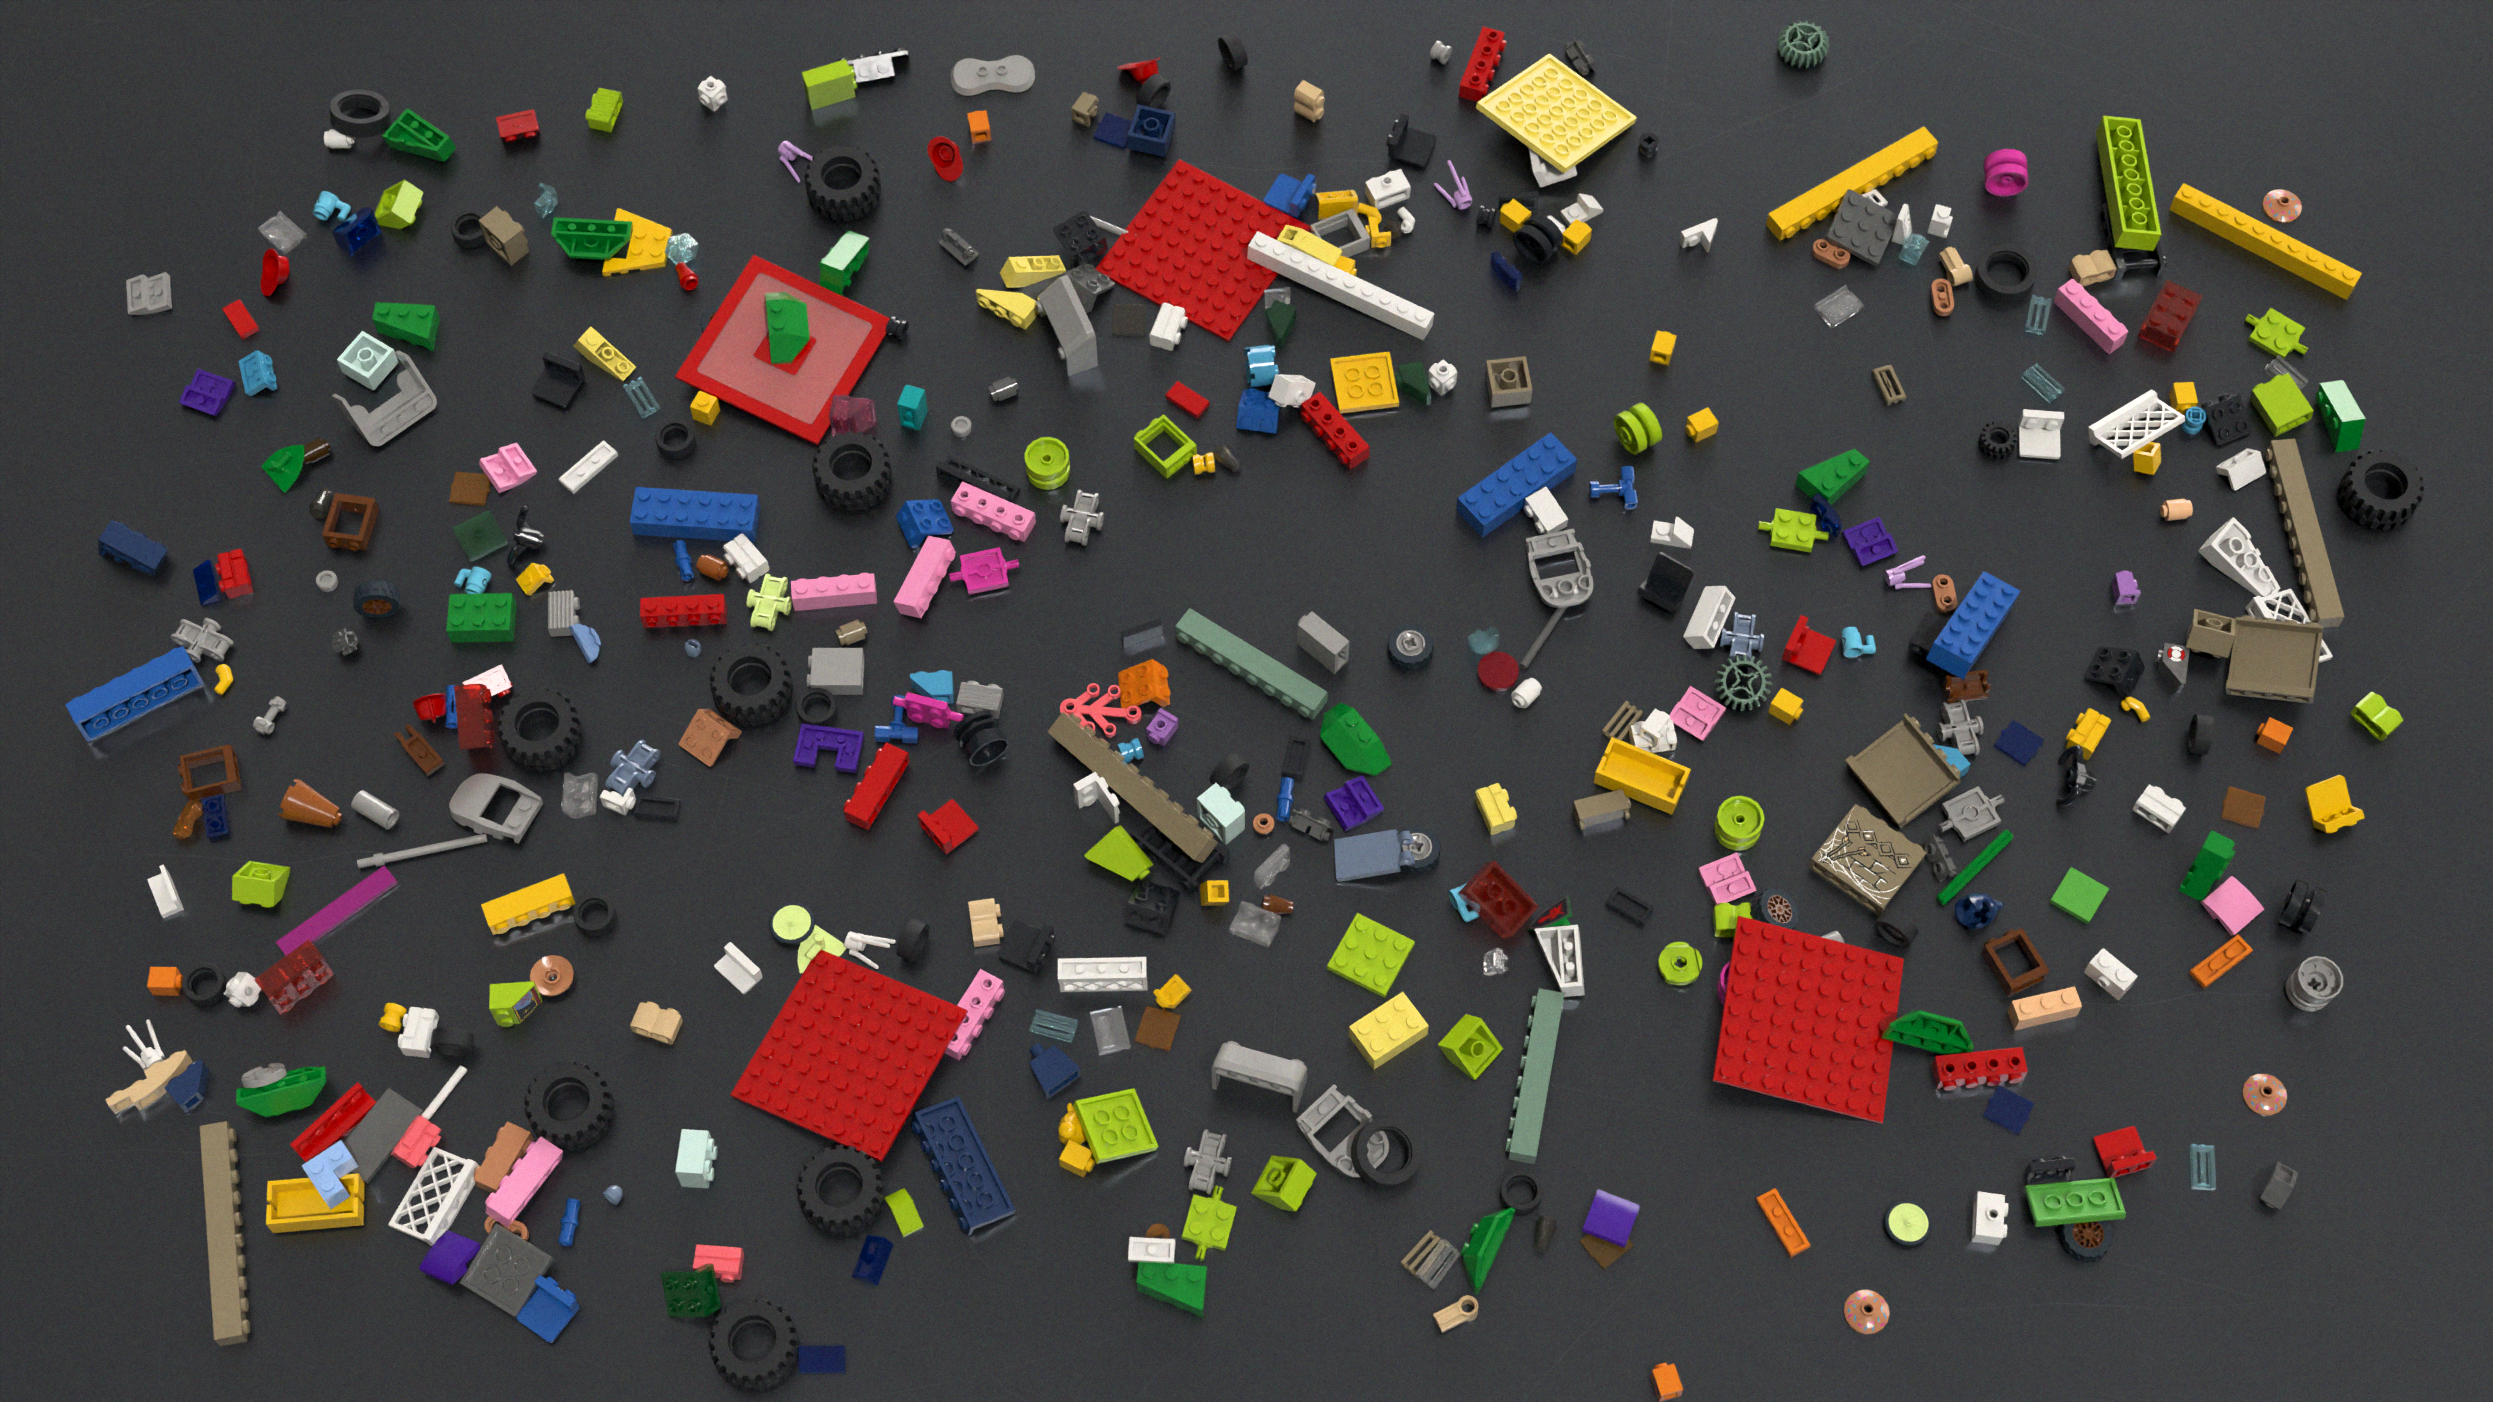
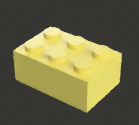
M1401 992L1350 1025L1348 1036L1373 1070H1375L1427 1036L1429 1025L1404 992Z

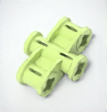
M767 573L764 577L760 593L750 589L747 596V607H755L751 617V627L759 626L768 628V631H773L778 611L783 612L784 615L790 613L792 598H783L788 585L787 577L777 578Z

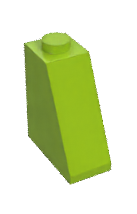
M1121 825L1112 829L1084 855L1086 859L1131 881L1138 878L1140 880L1144 879L1150 874L1149 868L1154 865Z

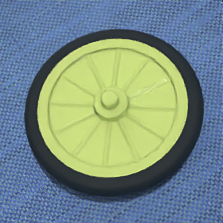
M800 903L781 905L772 913L769 921L771 934L776 940L784 944L803 942L812 934L815 927V918L812 911Z
M1902 1200L1889 1207L1884 1217V1226L1887 1234L1896 1243L1904 1246H1916L1923 1243L1929 1237L1932 1230V1220L1928 1211L1921 1204L1915 1201Z

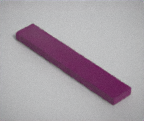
M385 866L381 867L279 939L276 944L288 960H291L394 887L398 882Z

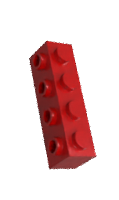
M1482 27L1459 86V97L1479 102L1483 96H1487L1489 90L1488 82L1493 81L1495 75L1494 67H1498L1501 59L1499 54L1504 52L1507 41L1504 40L1505 32Z
M1321 392L1301 403L1300 416L1305 423H1309L1314 433L1318 437L1321 436L1325 441L1327 448L1337 454L1341 464L1352 469L1369 458L1370 446Z
M724 594L640 598V618L644 628L727 624V603Z
M887 742L883 748L878 749L874 763L867 767L864 779L856 785L851 800L848 799L844 805L843 811L847 821L869 830L910 763L908 752Z
M2022 1047L1935 1056L1931 1064L1936 1088H1944V1090H1953L1959 1086L1974 1088L1979 1084L1994 1086L2009 1081V1083H2019L2024 1080L2028 1073Z

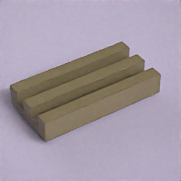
M1892 365L1872 370V376L1887 406L1891 405L1892 402L1895 404L1899 400H1906V395ZM1885 371L1888 372V374H1889V376H1890V378H1891V380H1892V382H1893V384H1894V387H1895V389H1896V391H1897V393H1898L1897 396H1896V394H1895V392H1894V390H1893V388H1892V384H1891L1890 380L1888 379V377H1887Z
M1625 701L1604 727L1601 734L1610 740L1613 737L1622 741L1629 733L1630 726L1638 722L1643 716V711H1638L1637 707L1631 706L1628 701ZM1626 710H1628L1626 715L1621 719V721L1617 724L1613 731L1609 733L1610 729L1614 726V724L1618 721L1622 714ZM1632 714H1634L1635 717L1622 731L1618 738L1615 737L1617 732L1621 729V727L1625 724L1629 717Z
M1430 1230L1401 1261V1265L1418 1279L1447 1248L1448 1244L1442 1242L1441 1238L1435 1236L1434 1232ZM1430 1239H1432L1433 1241H1432V1242L1424 1249V1251L1412 1262V1264L1409 1265V1264H1408L1409 1261L1421 1250V1248H1422ZM1436 1244L1439 1245V1248L1417 1271L1414 1270Z

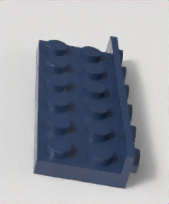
M957 1096L915 1112L911 1122L912 1130L915 1135L918 1134L921 1140L922 1151L927 1153L930 1158L929 1163L932 1171L938 1174L939 1185L942 1191H946L949 1197L948 1203L951 1210H955L958 1215L957 1220L961 1230H965L967 1236H969L976 1228L1014 1214L1015 1208L960 1097Z

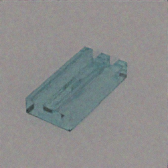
M2032 295L2025 331L2045 334L2051 298L2044 300V297L2036 298V295ZM2037 303L2038 308L2034 327H2030L2034 304ZM2042 305H2046L2042 327L2038 329Z
M2037 363L2026 370L2021 376L2024 381L2049 403L2065 391V388ZM2047 382H2048L2056 391H2054V390L2047 384Z
M642 377L637 378L638 381L635 382L633 380L630 382V385L625 384L623 387L641 417L644 418L660 410V407ZM638 386L642 387L650 402L654 406L653 408L650 407ZM632 389L636 391L647 411H643L633 395Z
M1036 1009L1035 1017L1032 1020L1033 1023L1030 1026V1032L1072 1043L1078 1026V1020ZM1051 1021L1063 1023V1024H1066V1025L1054 1023V1022H1051ZM1037 1024L1048 1026L1050 1028L1057 1030L1059 1029L1062 1031L1070 1032V1035L1037 1027Z
M2191 1144V1189L2214 1191L2216 1189L2214 1145L2207 1147L2202 1144L2200 1146ZM2197 1152H2200L2201 1184H2198ZM2206 1152H2208L2209 1185H2207Z

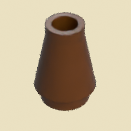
M1270 893L1269 895H1263L1261 912H1265L1266 915L1292 914L1293 901Z

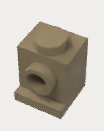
M1083 92L1072 106V119L1089 127L1091 125L1090 119L1095 117L1098 112L1097 104L1099 99L1095 95Z

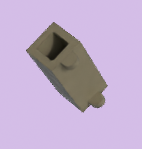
M1623 789L1575 800L1572 812L1578 828L1583 830L1586 826L1623 817L1625 819L1630 818L1629 808H1631L1629 797L1625 796Z

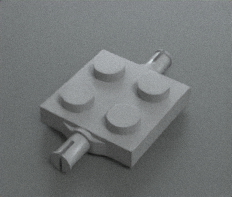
M1978 786L1942 803L1941 808L1948 820L1938 824L1940 832L1953 828L1964 842L2001 823V819L1995 811V806L2004 803L2005 800L2001 794L1989 799Z

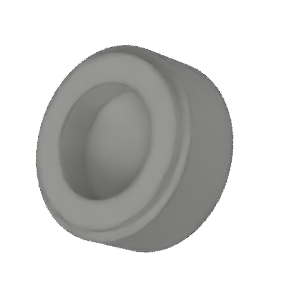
M964 416L956 417L951 423L953 434L957 437L969 435L972 430L971 421Z
M326 570L318 574L316 584L321 591L330 592L337 587L338 579L334 572Z

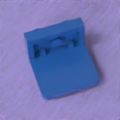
M1308 173L1304 181L1301 182L1285 174H1279L1265 196L1264 204L1298 218L1301 211L1306 208L1309 198L1316 191L1315 176Z
M1254 388L1243 390L1238 406L1236 428L1269 433L1277 432L1280 406L1275 404V400L1268 397L1270 391L1263 392Z
M938 499L905 501L896 514L897 521L910 548H918L926 535L952 534L954 531L947 513Z
M539 1275L534 1281L538 1290L520 1311L517 1320L548 1343H552L580 1307L575 1300L577 1298L575 1294L568 1289L562 1291L558 1288L559 1284L548 1276L545 1279Z

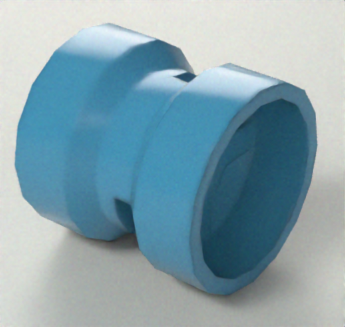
M2191 407L2186 411L2185 421L2181 423L2182 429L2186 433L2196 434L2201 430L2206 419L2204 410L2199 407Z
M1138 738L1132 739L1129 744L1124 742L1117 744L1118 752L1125 757L1124 761L1126 763H1129L1133 758L1137 760L1144 758Z

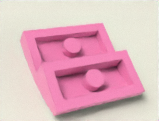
M517 443L501 447L498 450V454L481 458L479 461L480 467L498 493L509 490L537 474V470Z
M1690 686L1669 716L1675 725L1704 741L1726 711V707Z
M1737 852L1697 869L1703 884L1716 906L1757 891L1749 872L1745 871Z
M2230 876L2201 901L2213 919L2218 918L2230 936L2239 932L2264 910L2251 892L2233 876Z

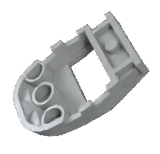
M1574 529L1526 538L1529 574L1542 602L1550 607L1563 608L1584 603L1589 599L1593 591V577L1590 572L1591 564L1583 552L1584 548L1581 542L1577 543L1574 537ZM1573 551L1579 572L1540 580L1535 559Z
M480 773L467 778L458 787L450 800L449 809L451 817L456 822L473 828L475 833L481 835L483 833L493 835V838L503 839L504 836L514 838L515 843H519L543 805V801L540 796L514 780ZM500 785L507 789L515 790L521 795L502 826L481 817Z
M1333 1084L1295 1122L1312 1148L1343 1175L1360 1178L1352 1163L1351 1145L1356 1133L1363 1126L1374 1120L1366 1109L1361 1108L1349 1095L1345 1097L1336 1090L1337 1086ZM1342 1107H1345L1360 1125L1329 1153L1313 1135ZM1384 1131L1374 1133L1367 1144L1368 1160L1376 1169L1384 1161L1389 1151V1141Z

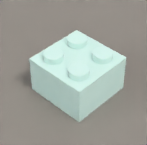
M363 331L337 359L342 373L373 391L399 362L394 349Z
M1215 783L1197 798V817L1225 845L1245 830V809L1240 802H1235L1231 798L1226 788H1221Z
M682 1129L675 1172L682 1187L709 1188V1182L714 1179L712 1161L717 1158V1146H714V1139L711 1138L709 1131Z

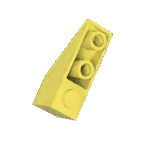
M1285 225L1277 241L1331 266L1336 264L1343 252L1341 249L1306 230L1290 225Z
M1059 255L1009 257L1000 274L1007 288L1026 287L1065 273L1066 269Z
M976 290L977 302L980 306L989 308L1001 318L1008 319L1016 327L1020 326L1026 330L1039 314L1035 300L1023 293Z
M591 326L573 345L589 361L621 381H624L636 368L634 364Z

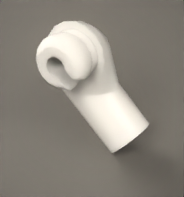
M1402 207L1397 212L1403 220L1402 225L1400 224V229L1403 233H1410L1413 230L1415 219L1405 207Z

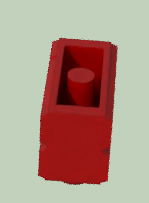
M242 549L218 554L219 563H215L218 575L222 577V580L219 581L221 592H226L230 599L240 595L251 594L253 588L247 560Z

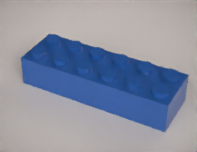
M1550 432L1457 498L1456 510L1483 538L1524 509L1525 498L1544 487L1551 490L1576 471L1577 458Z
M636 487L629 523L633 535L733 541L734 538L742 533L750 542L755 543L761 506L758 495Z
M1983 571L1934 641L1926 660L1964 680L2013 608L2020 590Z
M184 646L170 650L169 653L159 658L152 659L141 667L132 669L121 677L112 679L101 687L92 689L81 697L72 699L71 702L65 705L74 723L86 741L89 742L203 685L204 682Z

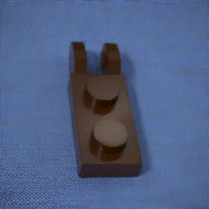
M407 724L405 728L407 733L412 736L406 741L399 732H396L394 736L428 777L445 763L419 732L417 733L410 724Z

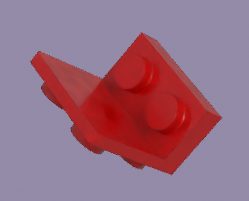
M1800 615L1785 647L1782 660L1821 675L1836 644V640L1810 630V627L1806 626L1808 617Z
M953 799L933 814L928 815L923 810L917 815L919 826L946 855L979 830L974 821Z
M2135 1126L2105 1133L2093 1138L2108 1178H2116L2151 1168L2157 1159L2154 1151H2145Z

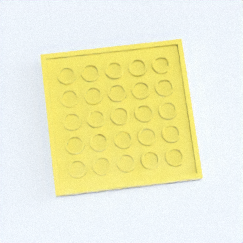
M1551 54L1546 55L1477 102L1476 109L1562 173H1566L1635 123L1637 118Z

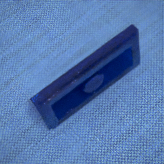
M211 559L206 560L193 569L201 606L222 600L214 565Z
M868 1235L851 1277L878 1285L892 1251L893 1243L885 1237Z
M844 1345L799 1346V1373L845 1372L846 1348Z

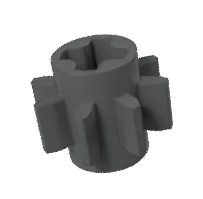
M346 628L332 635L334 639L331 644L337 653L343 652V655L346 656L357 650L355 645L358 643V638L353 631L347 632Z

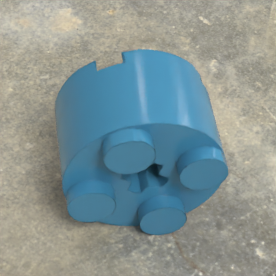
M1274 345L1244 348V356H1248V360L1245 362V369L1250 388L1272 385L1275 375L1279 374L1278 365H1274Z

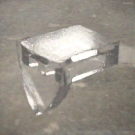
M1290 287L1264 290L1265 311L1290 310Z

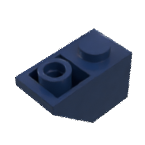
M201 1059L191 1063L182 1074L172 1078L168 1085L164 1087L185 1113L204 1099L209 1069Z

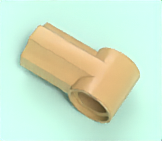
M1948 247L1940 252L1939 258L1947 271V279L1952 287L1972 281L1971 268L1968 264L1964 265L1955 248Z
M1467 1295L1463 1296L1458 1302L1434 1313L1433 1317L1439 1330L1444 1333L1466 1321H1473L1478 1315V1302L1474 1297ZM1470 1304L1474 1307V1310L1466 1313L1462 1310V1307Z

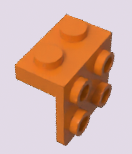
M1151 659L1118 673V681L1121 690V707L1127 709L1129 706H1138L1151 700L1162 707L1170 705V689L1168 687V671L1166 667Z

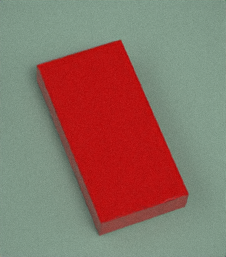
M240 299L222 308L242 340L260 331Z
M1179 381L1166 393V399L1197 419L1210 405V401Z

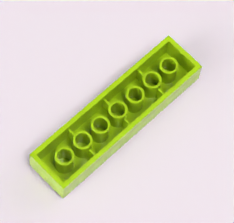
M2103 116L2096 130V138L2115 247L2154 251L2161 237V230L2141 119Z

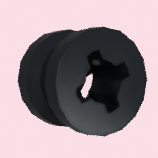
M1653 133L1643 134L1640 137L1638 146L1640 155L1647 158L1653 157L1658 150L1659 138Z
M1481 205L1476 224L1484 223L1487 227L1491 228L1497 209H1489L1485 205Z
M892 316L887 323L885 332L887 335H895L897 339L902 340L907 334L909 322L905 320L900 321L898 317Z

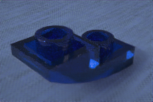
M1499 251L1491 253L1490 265L1497 276L1514 291H1520V285L1523 281L1521 272L1516 270L1514 264L1508 266L1505 257L1502 258Z
M1817 493L1812 499L1810 508L1817 516L1823 518L1821 526L1824 530L1838 537L1842 527L1841 520L1830 503Z
M219 794L201 798L207 838L229 834L225 795Z

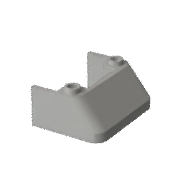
M1068 275L1059 277L1037 297L1038 301H1035L1039 316L1047 315L1060 345L1057 351L1060 359H1064L1066 362V370L1069 377L1098 366L1097 346L1093 327Z
M399 350L395 353L405 367V370L397 376L396 380L401 392L381 406L368 413L363 406L353 405L350 407L345 398L337 394L332 395L348 421L373 446L383 445L431 412L437 404L435 395L409 355Z
M1234 1041L1222 1044L1211 1069L1212 1089H1217L1220 1076L1293 1096V1112L1296 1113L1307 1082V1067L1304 1066V1062L1297 1059L1288 1060L1245 1048Z

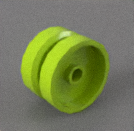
M1639 402L1629 408L1628 411H1623L1616 415L1613 419L1614 429L1620 442L1631 454L1636 455L1644 451L1647 446L1651 447L1662 440L1659 422L1654 413L1644 403Z
M1041 437L1034 440L1025 451L1026 476L1030 483L1037 488L1050 490L1062 486L1068 480L1070 475L1069 451L1059 439Z
M1734 796L1725 800L1718 809L1714 824L1715 837L1719 843L1727 849L1735 851L1747 850L1754 846L1759 840L1765 819L1762 808L1757 802L1744 796Z

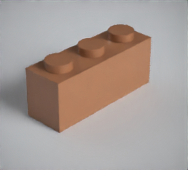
M508 1121L504 1127L499 1129L496 1136L497 1140L493 1146L487 1149L484 1162L476 1168L473 1175V1180L477 1187L490 1193H496L499 1190L501 1180L506 1175H511L516 1161L519 1158L523 1159L525 1157L528 1146L535 1140L531 1132Z

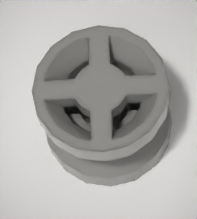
M1438 40L1433 45L1429 57L1431 59H1438L1441 64H1445L1450 58L1452 47L1449 45L1444 46Z

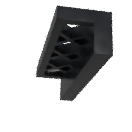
M950 455L945 462L939 461L936 465L937 477L958 487L962 482H965L1011 503L1020 492V488ZM952 463L954 465H957L959 469L951 466L950 464ZM968 473H974L977 477L970 475ZM986 481H991L994 483V485L987 483Z

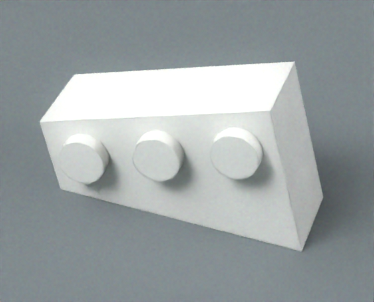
M1578 925L1534 929L1538 943L1560 992L1565 993L1564 997L1585 995Z

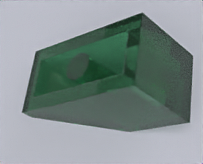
M1274 300L1272 306L1267 307L1265 317H1267V327L1277 347L1282 349L1296 320L1297 307Z
M1417 361L1398 365V373H1395L1397 385L1401 386L1402 392L1425 405H1430L1431 391L1423 362Z

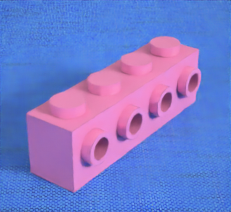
M2072 278L2058 288L2053 302L2108 354L2124 344L2128 334L2126 327L2119 323L2110 311L2103 308L2095 297L2086 292L2081 284Z
M965 482L961 483L951 499L952 511L958 516L968 517L975 523L984 524L995 532L1005 533L1014 540L1025 542L1036 524L1034 512Z
M928 536L894 600V604L900 614L922 618L924 612L929 607L933 595L937 592L942 578L945 577L947 568L955 558L956 551L950 540Z
M874 573L791 581L792 602L795 611L877 603Z
M981 969L979 970L957 1005L966 1009L968 1013L946 1049L945 1053L957 1060H960L962 1055H967L971 1048L970 1043L972 1039L979 1036L984 1020H988L991 1017L996 1001H1001L1005 994L1002 980Z
M540 1137L537 1142L533 1141L528 1146L526 1156L516 1161L511 1175H506L501 1180L499 1190L496 1193L492 1192L485 1202L486 1214L507 1228L562 1160L563 1151L543 1137Z

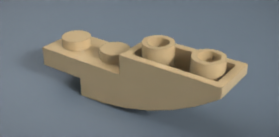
M184 1050L173 1053L170 1058L162 1062L152 1064L148 1069L144 1070L146 1079L134 1082L132 1086L125 1090L114 1092L111 1097L106 1099L108 1106L115 1114L132 1105H135L139 1111L149 1106L167 1093L164 1087L168 1085L172 1078L179 1076L192 1063L191 1057Z

